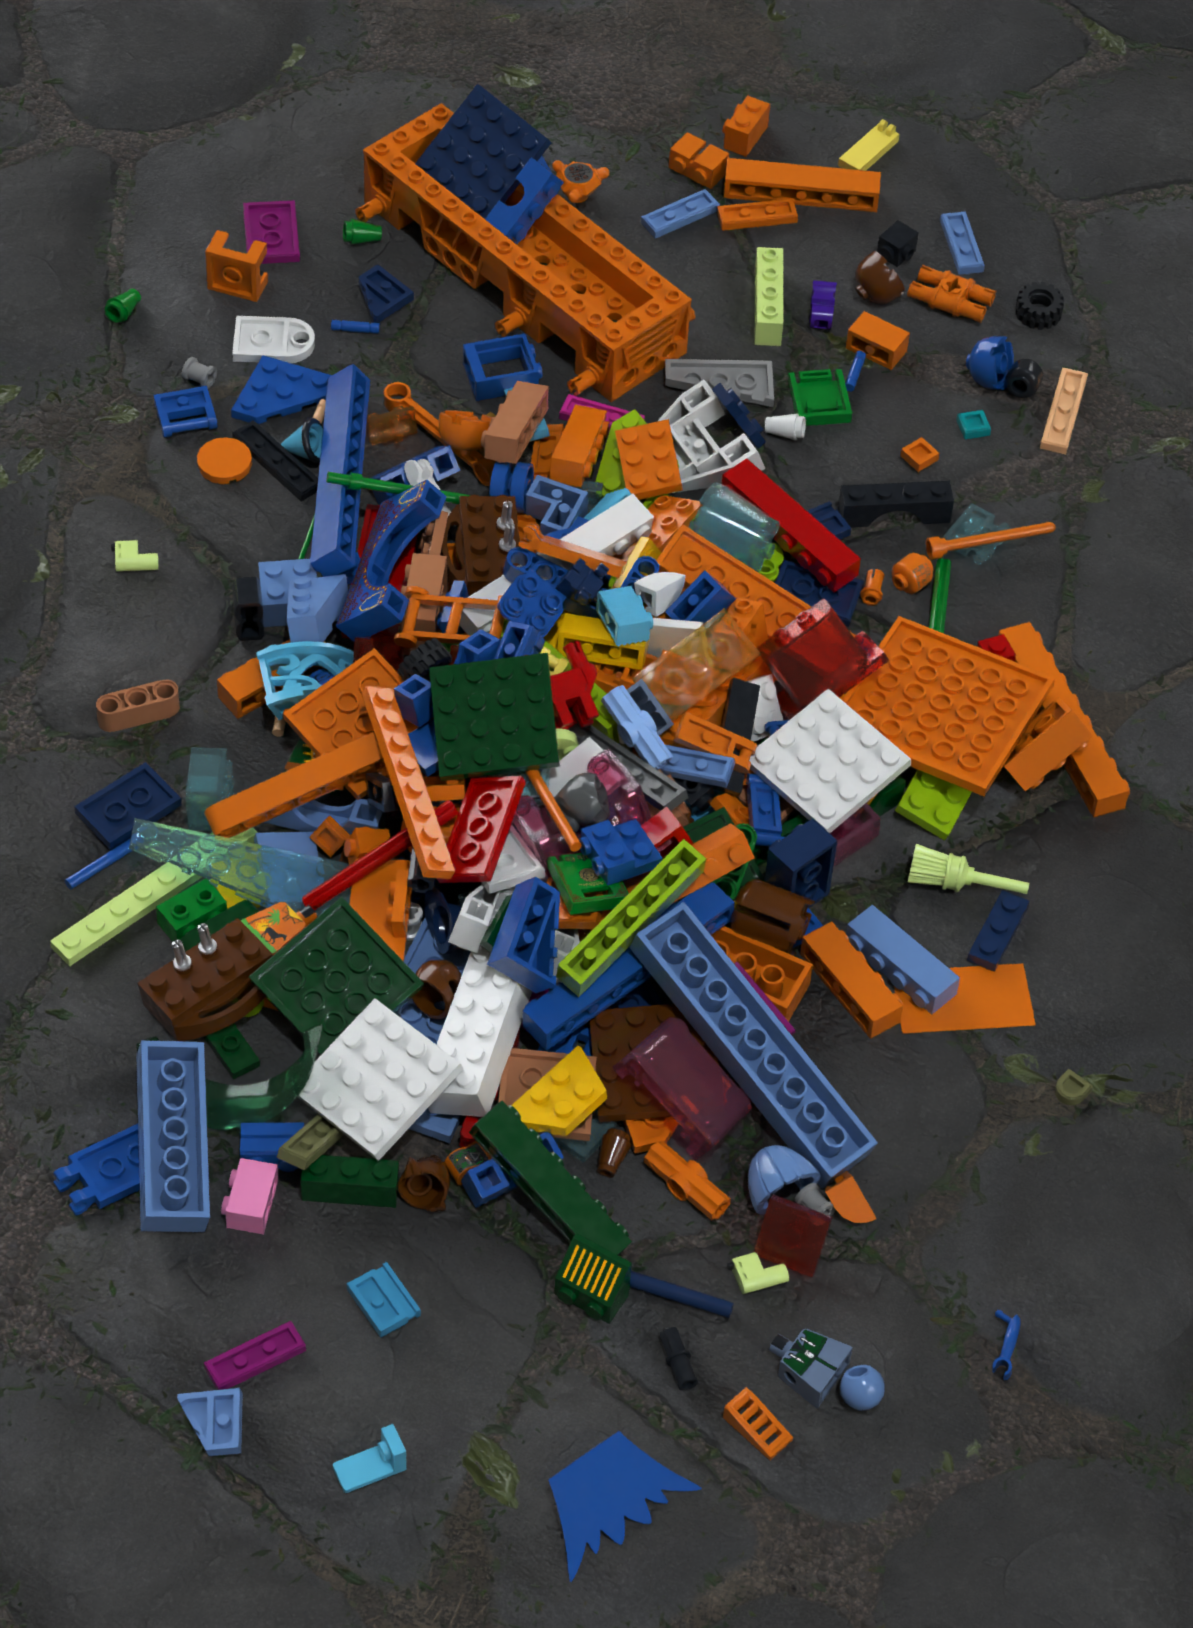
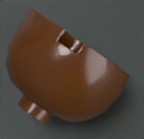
M876 251L870 253L858 264L855 270V280L858 286L855 290L863 300L868 298L871 302L882 305L897 299L904 293L905 288L895 270H890L885 265L888 261Z

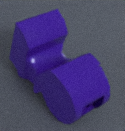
M813 280L809 319L810 328L831 329L837 282Z

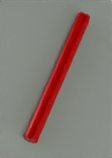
M450 800L434 809L439 826H442L458 815L457 808ZM407 828L302 897L303 904L305 906L310 905L313 910H316L412 846Z

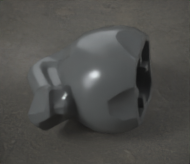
M581 773L574 776L554 797L574 832H577L580 826L588 827L606 821L610 816L607 791L603 782L599 780L596 774ZM546 810L547 815H548L549 818L553 821V819H552L551 815L549 814L548 810Z

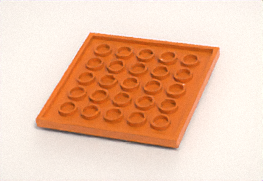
M898 616L842 701L910 757L911 767L985 796L1053 688L1055 678Z

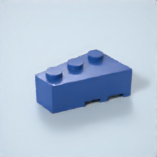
M537 877L528 879L515 886L487 965L535 993L556 986L557 976H553L554 958H557L558 948L554 947L555 930L559 927V890Z

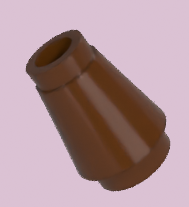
M610 1128L606 1134L602 1135L597 1172L600 1175L609 1178L615 1176L631 1148V1137L626 1132Z

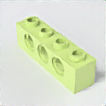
M757 247L755 263L754 345L781 346L783 332V248Z

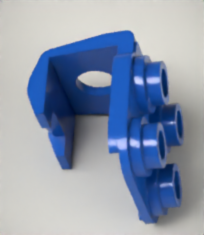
M529 568L525 574H521L514 579L500 598L497 608L506 620L534 626L539 632L538 634H541L544 638L563 613V602L567 597Z

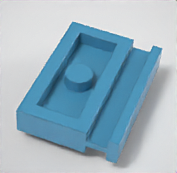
M387 1262L383 1263L381 1268L377 1270L372 1269L347 1283V1291L380 1338L407 1324L408 1320L413 1317L418 1318L421 1316V1309Z

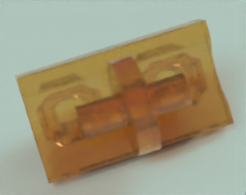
M399 406L387 413L367 415L368 436L371 445L394 440L396 443L402 442L403 437L418 433L414 407L404 408Z

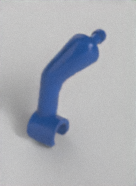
M997 1310L995 1313L996 1317L1009 1325L1005 1333L1000 1357L993 1362V1373L999 1366H1005L1008 1370L1004 1373L1003 1380H1008L1012 1375L1010 1359L1020 1332L1021 1319L1017 1314L1010 1318L1003 1311Z

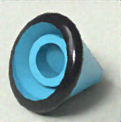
M308 418L281 445L291 454L320 464L323 426L317 419Z

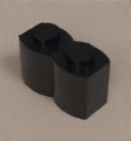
M257 577L236 578L232 586L236 635L240 641L261 640L264 635L260 581Z

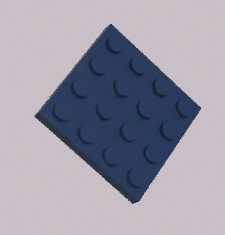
M477 84L415 164L485 219L499 200L505 203L519 186L520 182L515 178L529 159L532 157L538 161L552 142L486 89Z

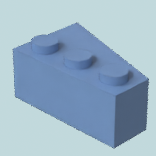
M346 574L318 578L304 576L296 578L294 581H289L287 624L291 642L325 641L333 630L332 623L338 621L349 592Z

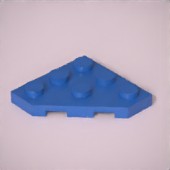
M262 355L232 407L231 417L245 422L254 420L256 423L261 424L267 422L268 417L281 414L283 417L302 411L303 406L313 403L318 405L321 399L326 400L328 378L332 375Z

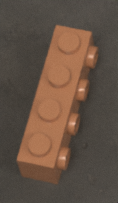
M517 381L513 389L508 390L506 400L503 404L499 405L496 417L491 418L488 430L483 431L481 446L485 447L484 458L499 463L517 464L548 411L549 386Z

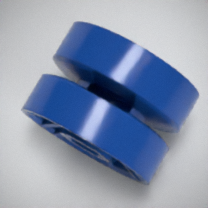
M495 462L491 476L489 496H515L517 513L526 514V493L534 481L533 464L517 462L514 467L513 463Z

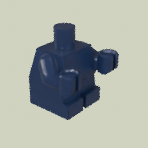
M579 558L569 568L555 589L564 594L568 599L586 606L591 600L597 603L598 591L604 584L602 578L605 577L609 568L600 563L597 568L592 570L586 565L584 560Z

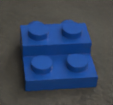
M636 819L613 826L609 820L581 829L579 841L582 846L580 850L584 856L588 855L597 876L601 875L607 886L652 871L663 860Z

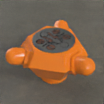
M560 160L552 163V169L556 172V176L564 182L561 189L571 203L586 201L588 196L602 184V180L610 174L609 169L606 167L596 169L587 163L572 161L569 165H565Z

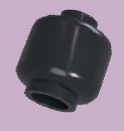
M1031 359L1017 360L1005 377L1007 390L1018 398L1031 397L1037 392L1043 381V371L1038 363Z

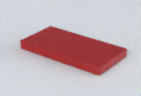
M522 776L471 778L446 845L455 873L451 879L436 878L439 883L491 881L526 784Z

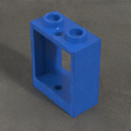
M526 334L463 344V366L476 401L505 396L504 390L514 387L517 381L539 384V379L543 377L541 364L535 361L533 343L529 344ZM520 358L524 371L486 378L482 364Z

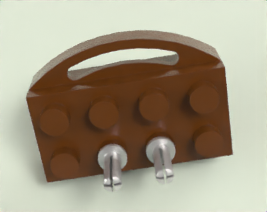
M459 496V503L447 518L440 556H447L448 582L451 587L454 580L465 581L470 596L504 575L503 568L508 552L512 548L520 547L518 545L520 538L515 496ZM454 525L458 528L455 539V551L461 570L455 569L447 547V536Z
M239 918L228 923L211 936L208 925L201 923L197 927L201 940L200 943L185 952L181 940L173 941L172 948L175 959L137 983L144 1006L176 1041L192 1040L217 1032L240 1020L265 998L261 991L250 981L249 976L268 961L273 954Z

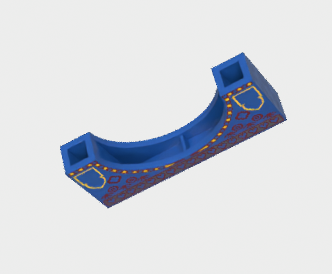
M428 480L381 503L336 627L355 643L403 620L409 599L388 583L397 559L409 542L426 525L440 517L446 496Z

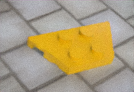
M576 1046L511 1106L519 1112L520 1120L528 1129L532 1128L539 1133L549 1132L553 1135L567 1136L607 1099V1090L582 1047Z

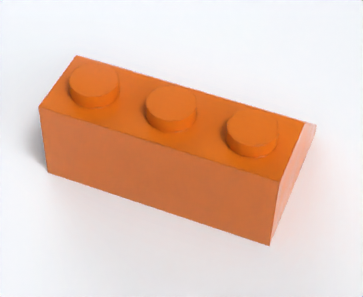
M1058 697L1033 718L1004 764V767L1026 792L1029 788L1034 789L1043 782L1044 776L1051 770H1057L1062 767L1070 754L1086 747L1089 743L1088 739L1093 735L1072 709Z

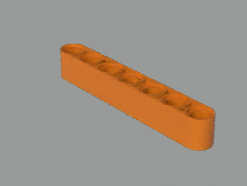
M375 732L209 806L204 811V814L216 840H225L359 780L365 777L366 773H374L385 768L386 765Z

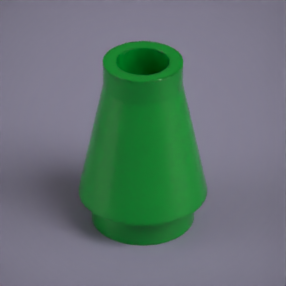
M355 219L344 221V242H349L350 245L381 241V225H373Z
M131 288L127 292L110 298L104 309L106 316L115 323L126 321L135 306L141 301L140 293L136 289Z

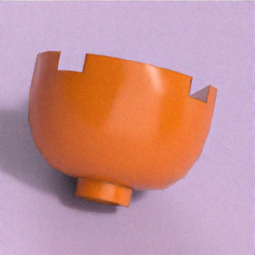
M446 410L445 413L440 412L439 434L446 445L455 448V454L471 455V451L483 448L481 446L482 434L484 430H488L492 417L482 414L481 419H478L477 416L473 415L474 412Z

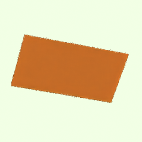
M1023 963L998 965L995 972L981 966L949 968L960 977L957 995L933 1014L929 1013L925 1008L918 1007L907 993L894 986L895 993L900 997L903 1004L900 1020L902 1034L1036 1026Z

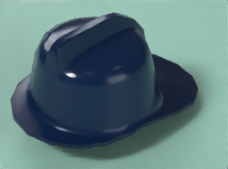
M434 886L432 890H428L425 893V918L436 940L439 951L442 954H446L451 946H456L448 941L462 906L447 903L441 891Z

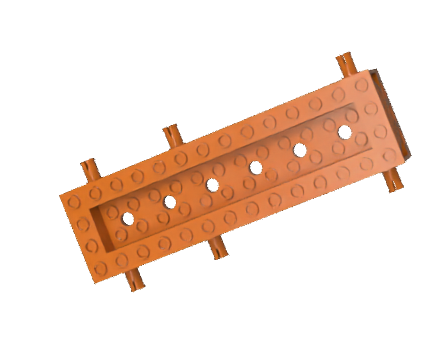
M442 103L363 149L365 204L355 209L357 218L362 220V222H367L379 214L398 230L415 220L421 226L425 250L468 285L475 289L489 280L504 292L503 315L505 317L495 322L498 334L505 337L519 327L538 344L556 334L575 349V374L578 376L567 381L569 391L571 393L574 392L575 396H578L582 391L591 386L607 400L613 402L665 368V359H679L687 353L689 322L693 321L696 317L694 310L691 308L692 299L557 194L545 207L543 214L536 219L528 230L526 237L517 245L415 164L454 114ZM522 183L519 184L504 204L514 206L522 200L524 196Z

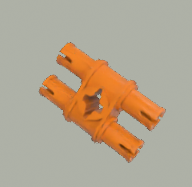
M922 265V268H920L917 281L933 285L935 288L912 281L907 293L908 297L927 303L931 309L936 308L952 314L953 317L961 315L979 323L984 319L987 307L968 300L971 299L991 307L996 297V290L975 284L972 278L966 279L952 274L950 270L942 272L926 265Z

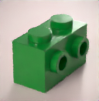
M205 878L157 905V924L171 941L175 942V940H181L187 932L201 923L227 910V901L210 881Z

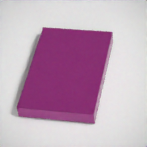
M295 200L243 203L246 252L249 251L253 241L257 240L267 243V254L261 264L300 262Z

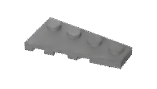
M665 359V386L688 390L702 380H705L712 389L721 383L726 391L732 388L741 401L774 407L772 361Z

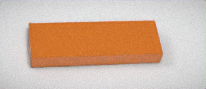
M793 198L717 206V216L722 231L798 222V214Z

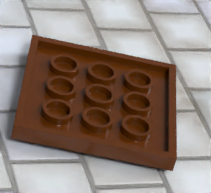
M675 1004L605 1009L589 1020L592 1054L597 1057L596 1073L607 1090V1099L597 1108L599 1123L723 1112L718 1058Z

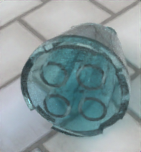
M718 482L713 483L700 499V504L703 506L698 510L695 521L690 522L689 528L759 572L764 558L770 560L774 553L775 544L772 543V540L778 532L780 522L774 520L730 487Z

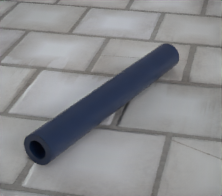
M631 1271L630 1287L727 1318L731 1316L734 1306L733 1302Z

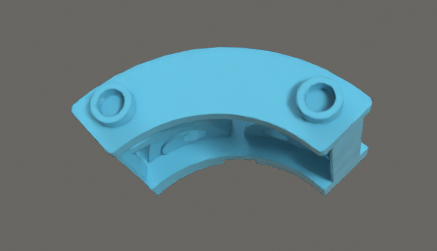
M314 641L274 644L257 651L256 656L259 660L266 692V705L278 720H282L284 709H290L322 686L315 679L302 675L307 669L312 666H320L336 676L360 659L361 656L339 645ZM278 669L276 673L280 676H272L271 671ZM275 686H283V689L276 692Z

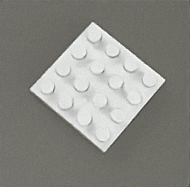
M829 689L824 691L761 743L749 760L751 762L750 769L808 820L813 818L829 833L911 766L910 757Z
M374 998L291 1086L290 1090L300 1100L379 1161L464 1068L460 1062Z

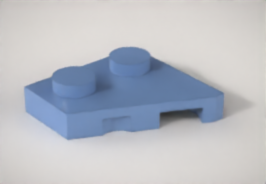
M240 1388L178 1394L177 1399L208 1456L241 1453L243 1394Z

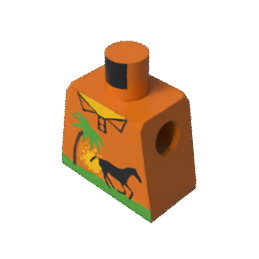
M279 902L242 919L241 922L274 955L317 918V914L310 905L295 913L285 902Z

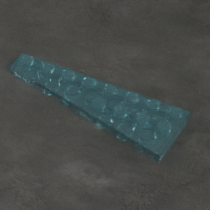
M137 818L134 820L129 849L160 863L164 861L174 864L182 869L181 872L188 875L195 873L209 879V884L216 887L220 884L236 891L235 895L262 907L268 908L279 902H285L295 913L305 907L302 902L304 895L349 866L348 863ZM352 886L314 910L317 917L341 896L350 905Z

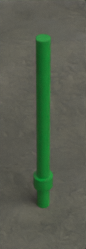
M328 471L326 477L327 483L344 485L348 489L360 491L362 488L399 494L413 487V485L362 477V474L352 472L347 475ZM440 490L446 496L445 502L458 504L459 496H470Z

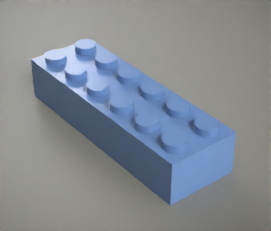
M141 1040L136 1056L141 1231L205 1232L210 1219L204 1042Z

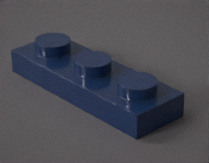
M1002 890L968 954L967 961L995 972L1028 909L1030 901Z

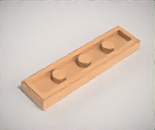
M1062 367L1040 449L1066 455L1088 373Z

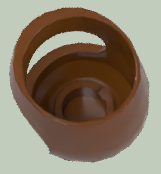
M430 960L423 963L415 973L424 983V987L412 997V1000L427 1016L434 1019H442L449 1012L462 975L459 969L447 960ZM445 1002V1009L439 1010L435 1008L434 1003Z

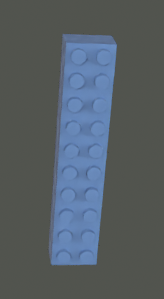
M682 902L636 934L629 948L787 1146L810 1161L819 1171L821 1178L818 1185L822 1189L832 1183L837 1176L851 1169L872 1152L878 1142L685 902Z

